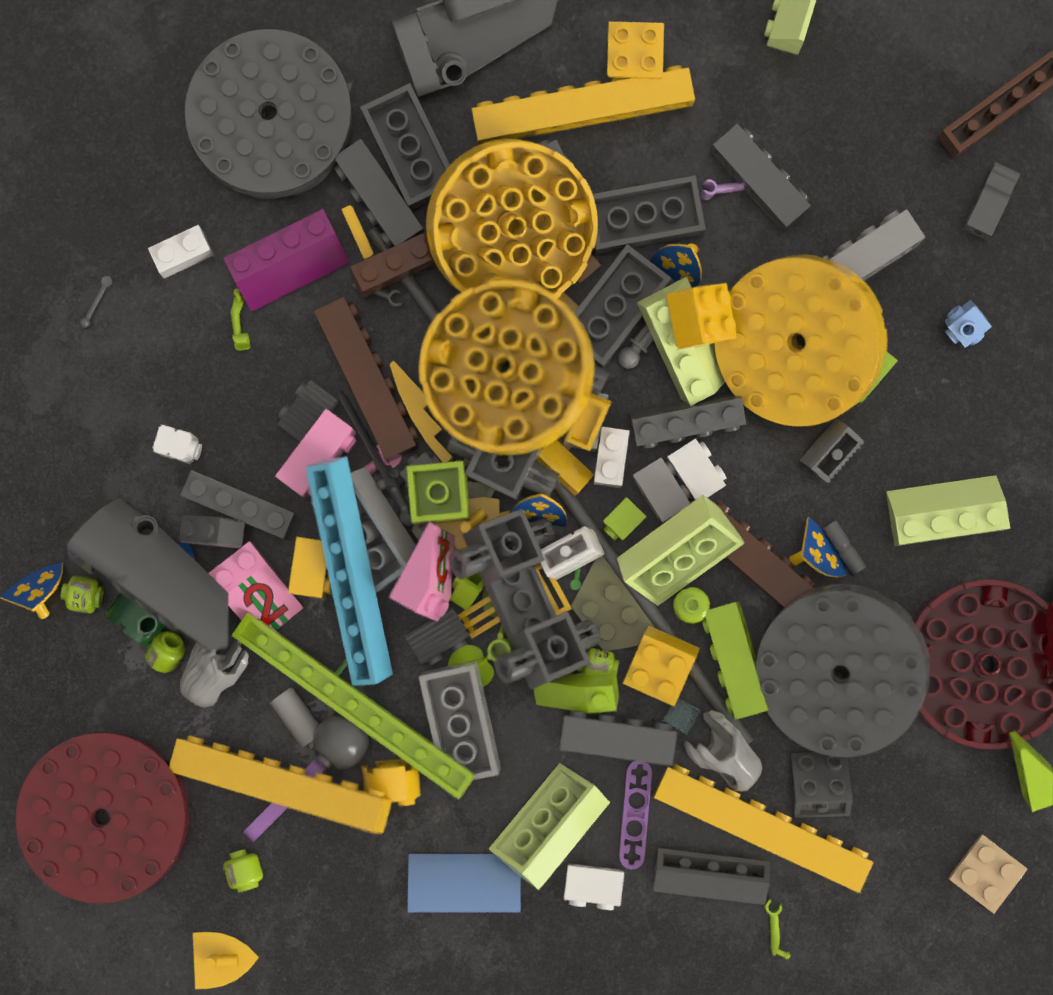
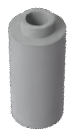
M291 687L271 701L270 705L302 749L308 746L311 750L313 748V735L319 723L293 687Z

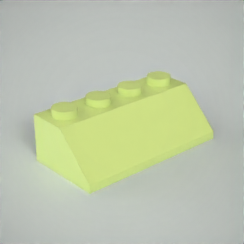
M775 0L772 10L777 11L774 21H768L764 36L769 37L767 46L798 55L807 33L816 0Z
M685 277L637 302L681 400L692 406L715 394L725 383V380L717 362L715 343L677 350L666 294L692 288L688 278Z
M996 475L886 491L894 546L1010 529L1006 500Z
M702 495L620 555L617 561L624 582L659 606L742 546L744 541L722 510L706 496Z
M559 763L495 840L489 850L520 877L539 890L610 802L593 784Z

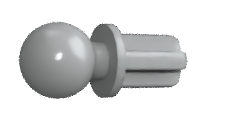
M647 324L642 327L634 339H629L632 346L625 347L619 352L618 362L622 367L626 369L636 367L640 360L639 353L643 352L646 354L648 352L646 349L654 339Z

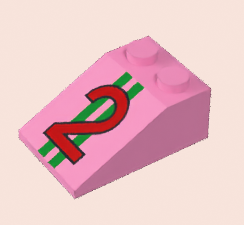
M429 522L389 598L438 622L440 617L447 612L448 602L451 598L453 571L449 564V557L454 552L455 536Z
M249 541L208 573L229 593L228 605L241 621L246 613L250 612L271 628L277 630L304 609L294 594L288 593L289 588L253 542Z

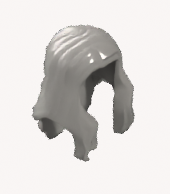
M235 638L226 654H216L217 649L209 651L196 642L180 680V692L183 697L199 707L214 706L221 692L235 684L248 664V653L245 650L242 651L235 664L242 650L240 647L241 642ZM235 664L230 673L223 672V670Z
M713 710L703 713V719L712 729L711 742L707 749L699 744L696 750L690 742L685 740L684 747L688 756L699 767L718 772L733 791H748L761 775V760L748 745L741 732L725 718V715Z

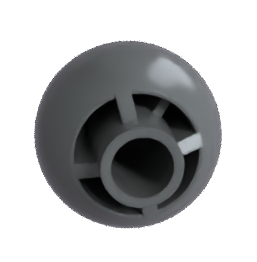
M341 714L326 717L319 723L313 735V749L317 755L315 760L327 770L330 767L336 770H345L356 766L365 757L369 746L368 734Z

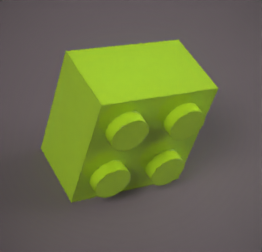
M463 461L407 466L411 522L414 525L429 524V522L442 523L471 520L467 475H465L466 464Z

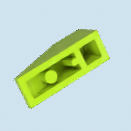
M616 671L593 675H584L583 673L568 674L534 688L536 705L584 713L617 710L619 690Z
M1015 731L1011 732L1010 738L1021 792L1028 806L1034 812L1053 805L1052 766Z

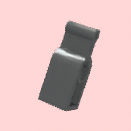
M995 162L962 229L985 240L992 237L1020 177V173Z

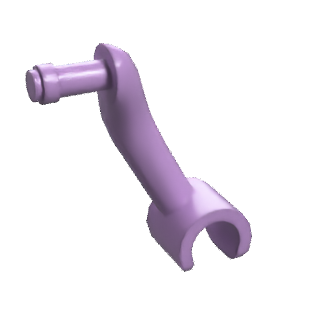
M708 179L703 182L702 186L709 189L710 192L702 190L699 195L701 199L709 200L714 194L744 191V184L746 183L742 182L739 184L736 182L717 185L715 181Z

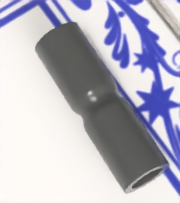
M837 520L823 528L834 548L839 551L841 559L852 576L867 567L854 546L850 544V540Z

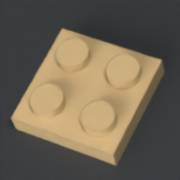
M980 834L949 875L948 879L995 914L1028 869L983 834Z

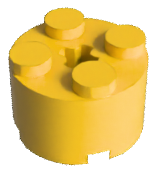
M389 759L375 761L376 767L369 768L368 763L362 765L364 792H367L368 788L385 792V798L392 799V802L398 801V805L401 806L415 804L416 797L421 795L419 771L412 765L407 764L405 760Z

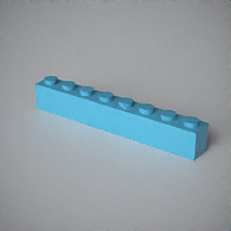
M347 457L324 459L306 466V472L352 686L377 684L393 675L348 459Z

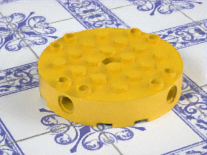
M502 139L486 142L458 157L437 182L428 205L426 219L427 240L433 260L445 279L461 293L471 287L475 288L490 281L517 280L539 286L559 298L561 293L572 283H576L586 269L592 248H595L598 230L597 209L594 197L587 181L581 176L574 165L556 151L519 139ZM517 219L516 229L513 232H509L507 229L509 223Z
M816 255L783 257L753 269L740 279L729 292L733 319L736 323L737 339L715 343L717 362L721 374L735 396H741L743 404L755 414L782 425H817L834 419L854 407L869 393L876 383L887 352V329H885L882 309L874 293L864 280L848 267L837 261H831ZM798 333L805 338V347L797 344Z
M517 280L490 281L475 288L471 287L453 298L452 302L441 314L438 313L430 325L420 355V382L423 385L425 400L436 420L459 440L479 450L500 455L532 452L545 447L561 437L576 422L584 410L594 379L592 346L588 334L578 317L569 307L547 290L534 284ZM507 361H511L512 369L502 374V365Z

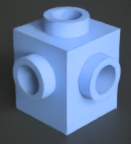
M971 300L962 307L959 305L953 308L948 313V318L944 320L949 328L945 331L955 344L960 341L965 348L970 344H977L984 337V333L992 327Z

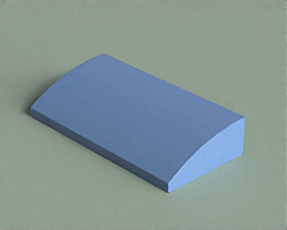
M409 854L408 912H521V877L494 854Z

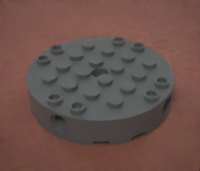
M261 29L234 36L221 43L205 57L189 84L185 102V122L188 136L195 152L208 171L218 181L235 192L253 196L254 198L278 199L304 193L317 186L334 171L333 167L337 165L335 158L347 148L350 136L352 135L353 108L343 74L331 56L320 46L296 33L277 29ZM273 110L277 112L273 119H263V114L266 111Z
M832 584L807 591V593L792 600L782 609L767 629L761 641L756 661V672L761 684V691L764 694L769 709L767 712L783 733L811 751L836 757H855L885 748L903 735L911 726L928 690L930 660L922 633L919 632L917 626L912 621V617L898 603L867 587L852 584ZM843 665L847 667L850 674H841L836 666Z

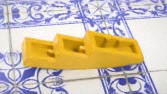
M394 361L391 362L390 367L398 392L413 423L442 463L451 462L453 457L436 440L443 430L425 411L429 408L425 400V394Z

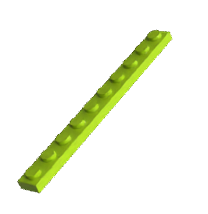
M246 613L232 634L238 641L457 799L461 798L476 776L472 771L252 613Z

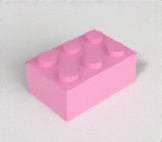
M325 409L275 477L308 500L312 495L306 466L324 459L339 458L343 452L349 453L357 442L355 439L357 433L352 427Z

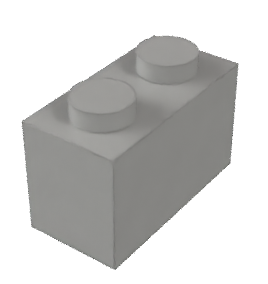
M662 457L632 476L661 524L690 504L689 499L692 498L684 484L679 486L674 476L677 475V472L669 460L664 462Z

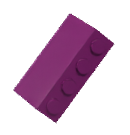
M323 209L223 258L251 312L350 264Z

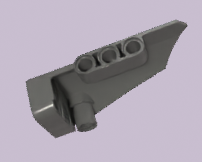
M439 0L391 17L390 21L417 96L420 97L451 85L461 84L470 74L552 24L558 0ZM450 65H458L460 67V73L456 78L451 79L446 76V69Z
M118 498L96 512L70 539L67 545L69 559L86 572L92 574L96 570L110 579L113 586L125 597L171 630L177 631L179 628L209 651L228 647L229 593L166 534L153 517L143 515L121 498ZM145 528L151 529L153 531L149 535H142L139 533L142 529Z

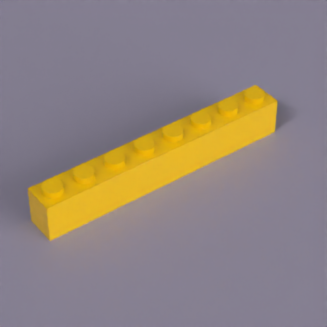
M680 65L668 67L665 69L666 72H663L661 79L613 78L611 79L612 82L601 84V81H591L584 84L585 87L574 89V86L561 87L558 89V92L547 94V91H538L532 93L531 97L520 99L519 96H511L505 98L502 103L493 104L492 101L480 102L477 104V107L472 108L478 145L494 140L525 138L693 106L695 96L689 68L682 69Z
M188 735L187 739L176 740L169 768L175 774L369 832H384L392 799L385 798V792L368 788V791L364 792L358 790V784L342 780L341 784L331 782L332 776L316 773L315 777L305 774L307 769L290 765L289 769L280 767L281 762L278 760L264 757V761L254 759V753L239 750L238 754L229 752L230 747L227 745L213 742V746L203 744V738Z
M674 764L673 769L666 766L653 794L655 799L860 893L873 865V862L867 859L869 853L854 846L852 851L841 847L843 841L827 835L826 839L816 835L817 829L804 823L801 824V827L790 823L792 818L781 812L776 811L775 816L765 812V805L752 799L749 804L739 800L741 794L729 788H725L724 792L714 788V781L703 776L696 780L688 776L690 770Z

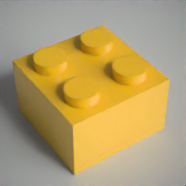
M727 283L695 287L666 294L677 350L737 339L736 323L733 319Z
M296 538L288 593L327 599V594H332L323 546L320 540Z
M648 626L623 684L675 706L700 648L652 626Z

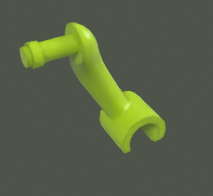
M234 289L235 298L231 307L234 332L233 341L237 351L250 349L249 334L241 333L239 317L244 298L240 295L239 289Z
M771 898L766 900L764 908L770 916L771 952L773 956L778 954L785 959H789L790 953L778 949L780 942L778 914L782 911V904L779 903L775 911H770L768 906L771 903Z

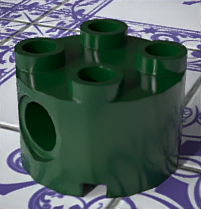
M121 593L104 613L105 617L116 627L118 625L123 629L122 632L145 647L151 643L153 638L165 626Z

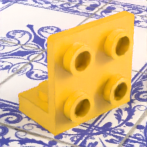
M609 22L607 76L612 78L661 79L663 76L664 23Z

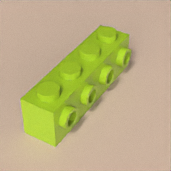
M740 601L707 610L702 623L706 634H711L713 644L710 645V650L714 661L718 660L721 671H718V678L722 688L726 687L729 698H726V705L729 714H734L736 720L768 711L769 709L764 694L761 691V684L756 672V654Z

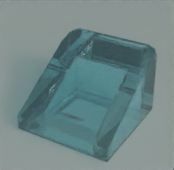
M678 698L675 706H670L662 721L688 735L700 710Z

